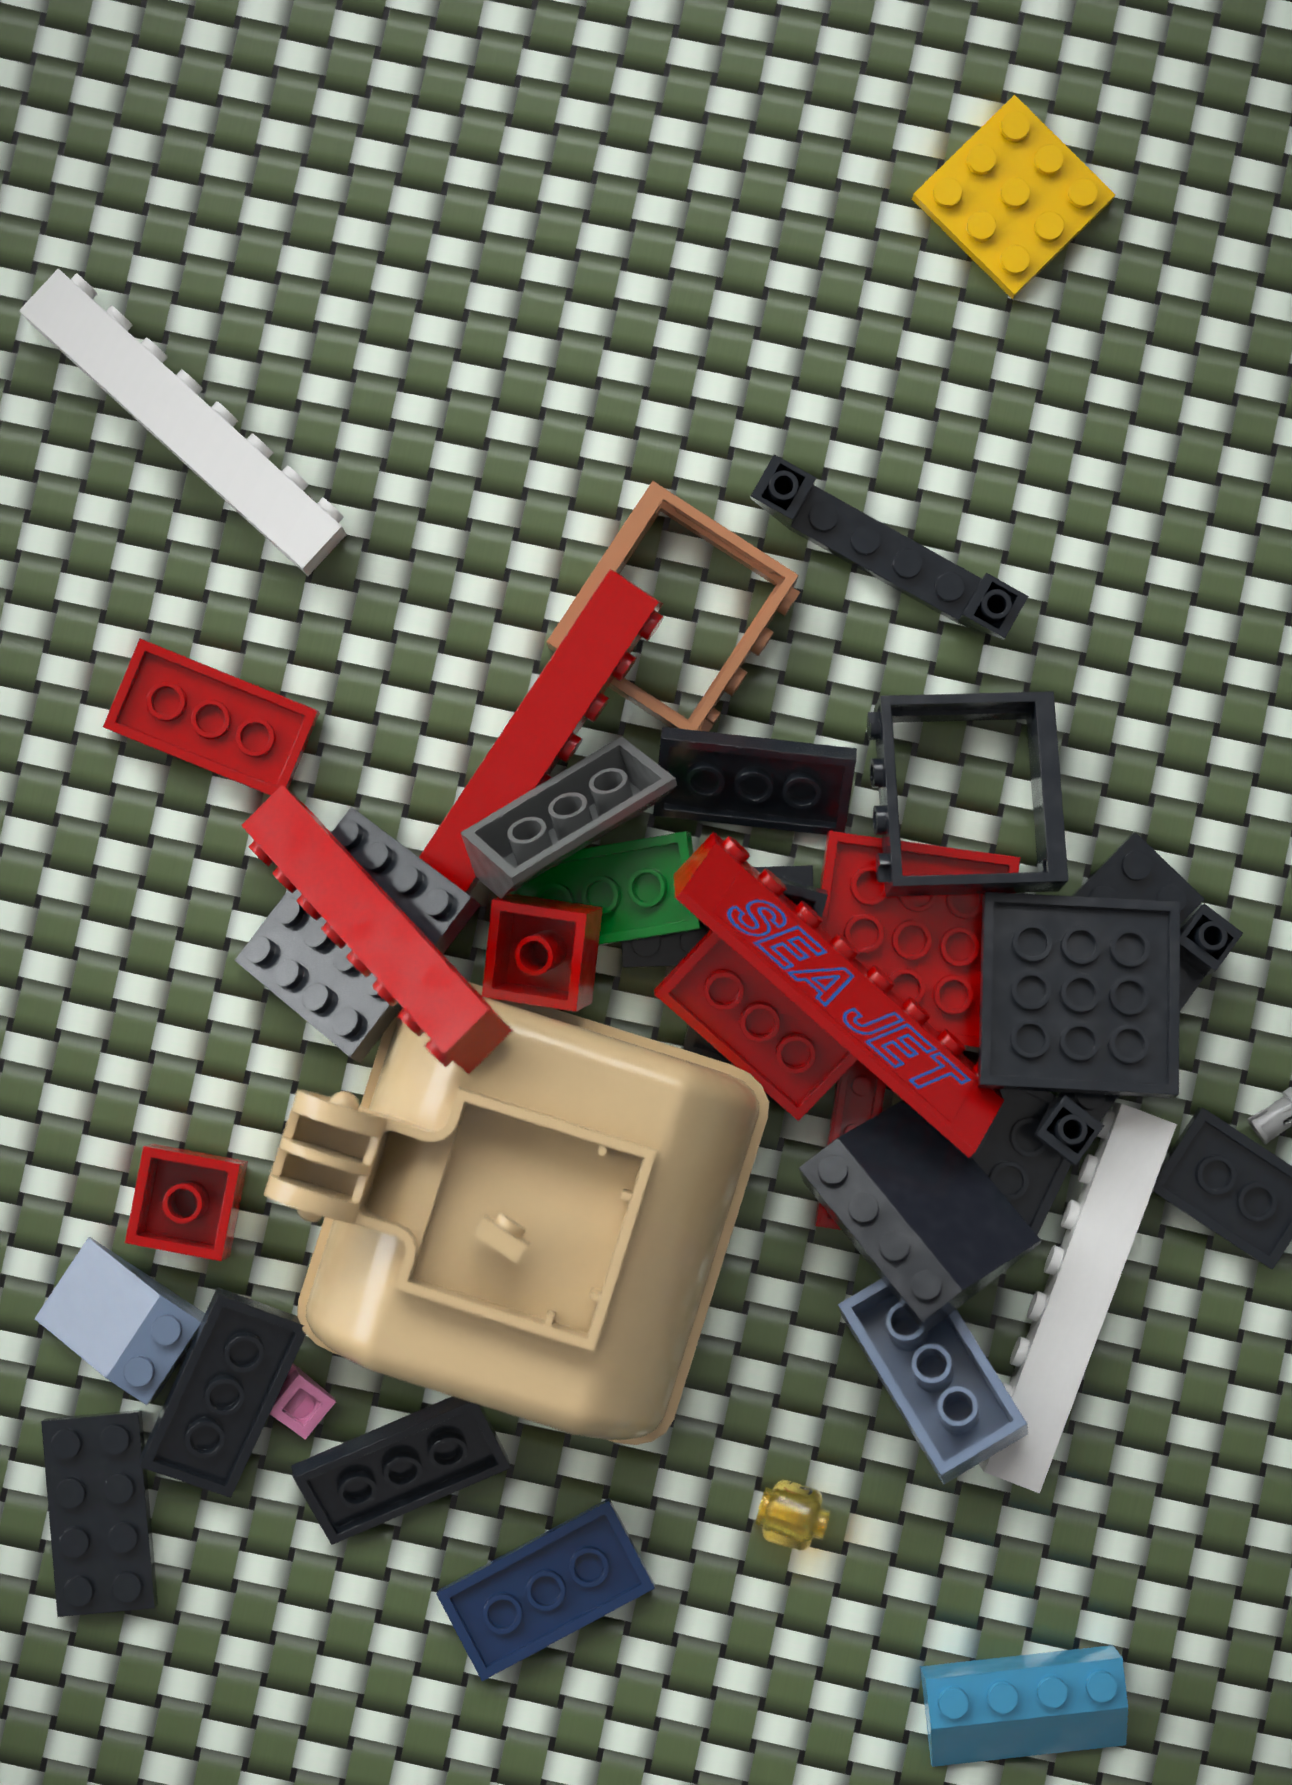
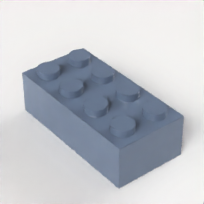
M881 1279L838 1304L844 1321L943 1485L1028 1435L1027 1422L957 1309L927 1333H924Z

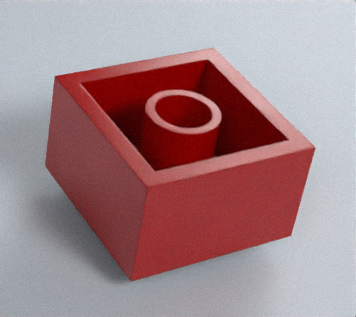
M511 893L501 899L499 897L492 899L482 997L574 1012L592 1004L603 907Z
M158 1144L143 1146L125 1243L217 1261L229 1258L248 1161Z

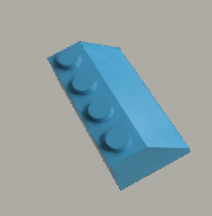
M1113 1645L920 1666L932 1767L1126 1745L1128 1700L1123 1658Z

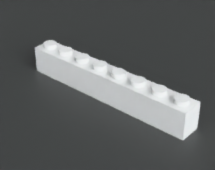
M57 269L19 310L20 313L288 559L309 576L347 535L339 524L344 516L325 498L322 497L318 503L311 499L304 492L308 483L291 467L287 465L282 471L278 469L268 459L273 452L257 436L252 433L245 439L234 429L233 426L238 420L223 405L216 401L210 407L201 399L198 394L203 388L182 369L175 375L163 364L168 358L167 355L149 338L146 337L141 343L128 332L133 325L115 307L111 305L106 311L103 310L93 300L98 293L81 276L76 273L70 280L61 270Z
M1114 1102L1112 1109L1108 1110L1100 1121L1104 1127L1097 1135L1101 1139L1095 1155L1088 1154L1085 1157L1079 1172L1078 1181L1084 1183L1077 1201L1072 1199L1069 1201L1062 1218L1061 1227L1067 1229L1060 1247L1056 1245L1052 1247L1045 1263L1044 1273L1050 1275L1044 1292L1036 1291L1031 1300L1027 1318L1033 1321L1026 1339L1019 1337L1013 1348L1010 1364L1016 1367L1010 1383L1002 1382L1028 1424V1435L979 1463V1466L985 1473L1040 1493L1177 1126L1175 1123L1122 1103Z

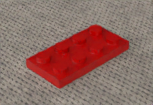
M139 638L103 728L271 796L281 785L289 789L320 712Z
M712 930L696 944L654 989V995L731 1063L750 1073L763 1086L764 1091L798 1121L858 1060Z

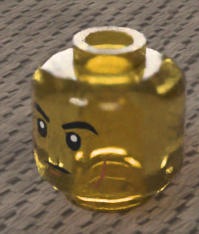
M780 1480L774 1485L773 1489L765 1488L755 1525L762 1527V1535L765 1540L798 1551H805L810 1547L813 1538L823 1540L831 1511L822 1509L823 1497L819 1490L791 1481Z

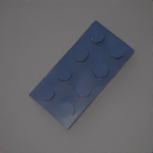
M610 1498L439 1589L436 1595L480 1679L484 1681L655 1589V1583Z

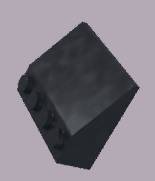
M904 1100L838 1137L799 1167L803 1183L924 1333L931 1330L1041 1243V1239L972 1157L968 1158Z

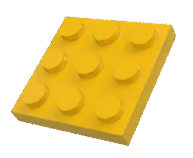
M1014 95L913 194L912 200L1013 299L1113 201L1115 194Z

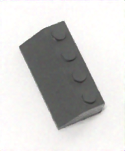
M621 736L461 832L475 876L501 899L660 802L677 786L676 779Z

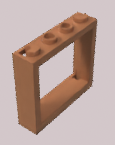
M652 481L546 642L548 648L555 652L609 569L619 574L621 573L660 512L664 513L775 585V588L689 719L625 678L621 682L614 678L608 686L671 728L710 732L721 714L719 710L715 709L724 692L731 696L734 695L748 673L741 666L751 652L757 656L761 654L774 633L767 628L777 612L785 616L799 596L800 592L793 588L799 575Z

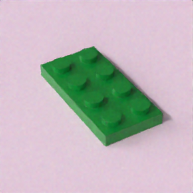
M687 831L581 849L563 860L559 865L550 868L524 884L518 890L511 892V894L603 907L598 946L705 929L704 923L675 898L673 874L694 853L691 832Z

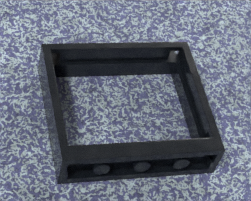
M1054 691L880 696L874 707V712H868L867 736L869 741L876 740L877 758H871L870 783L872 788L879 787L880 805L873 807V830L875 835H882L883 853H877L876 877L878 882H885L886 897L984 894V892H1059L1069 879ZM1026 719L1038 872L903 876L893 723Z

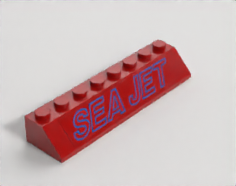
M713 832L673 874L675 898L970 1158L976 1152L1004 1102L1000 1089L978 1088L979 1061L974 1065L962 1054L966 1049L965 1046L950 1031L944 1029L939 1033L926 1021L930 1018V1015L914 999L908 997L904 1002L891 990L895 984L882 970L875 965L868 970L855 958L859 954L858 950L845 937L837 933L832 938L819 926L823 922L822 918L808 904L801 901L796 906L783 894L787 888L777 876L766 868L760 873L746 860L750 857V854L739 842L731 836L723 840Z

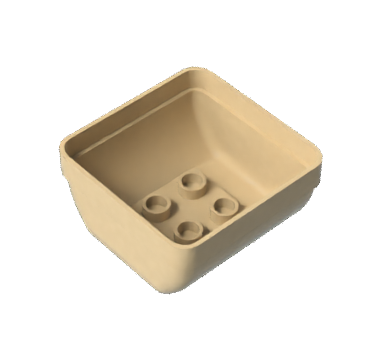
M469 982L482 996L483 986ZM483 997L513 1031L470 1074L466 1073L453 1061L447 1067L442 1065L424 1046L430 1040L428 1035L424 1032L420 1037L417 1036L397 1015L382 1035L360 1106L354 1094L347 1091L337 1092L332 1097L297 1089L264 1195L274 1201L296 1208L300 1217L306 1221L314 1222L325 1217L298 1299L297 1310L300 1324L305 1325L302 1327L303 1331L316 1345L374 1372L574 1435L638 1445L652 1442L667 1432L675 1418L768 1119V1098L763 1086L750 1073L719 1060L554 1008ZM499 1213H502L526 1229L522 1237L529 1241L530 1244L517 1264L472 1236L486 1215L495 1220Z

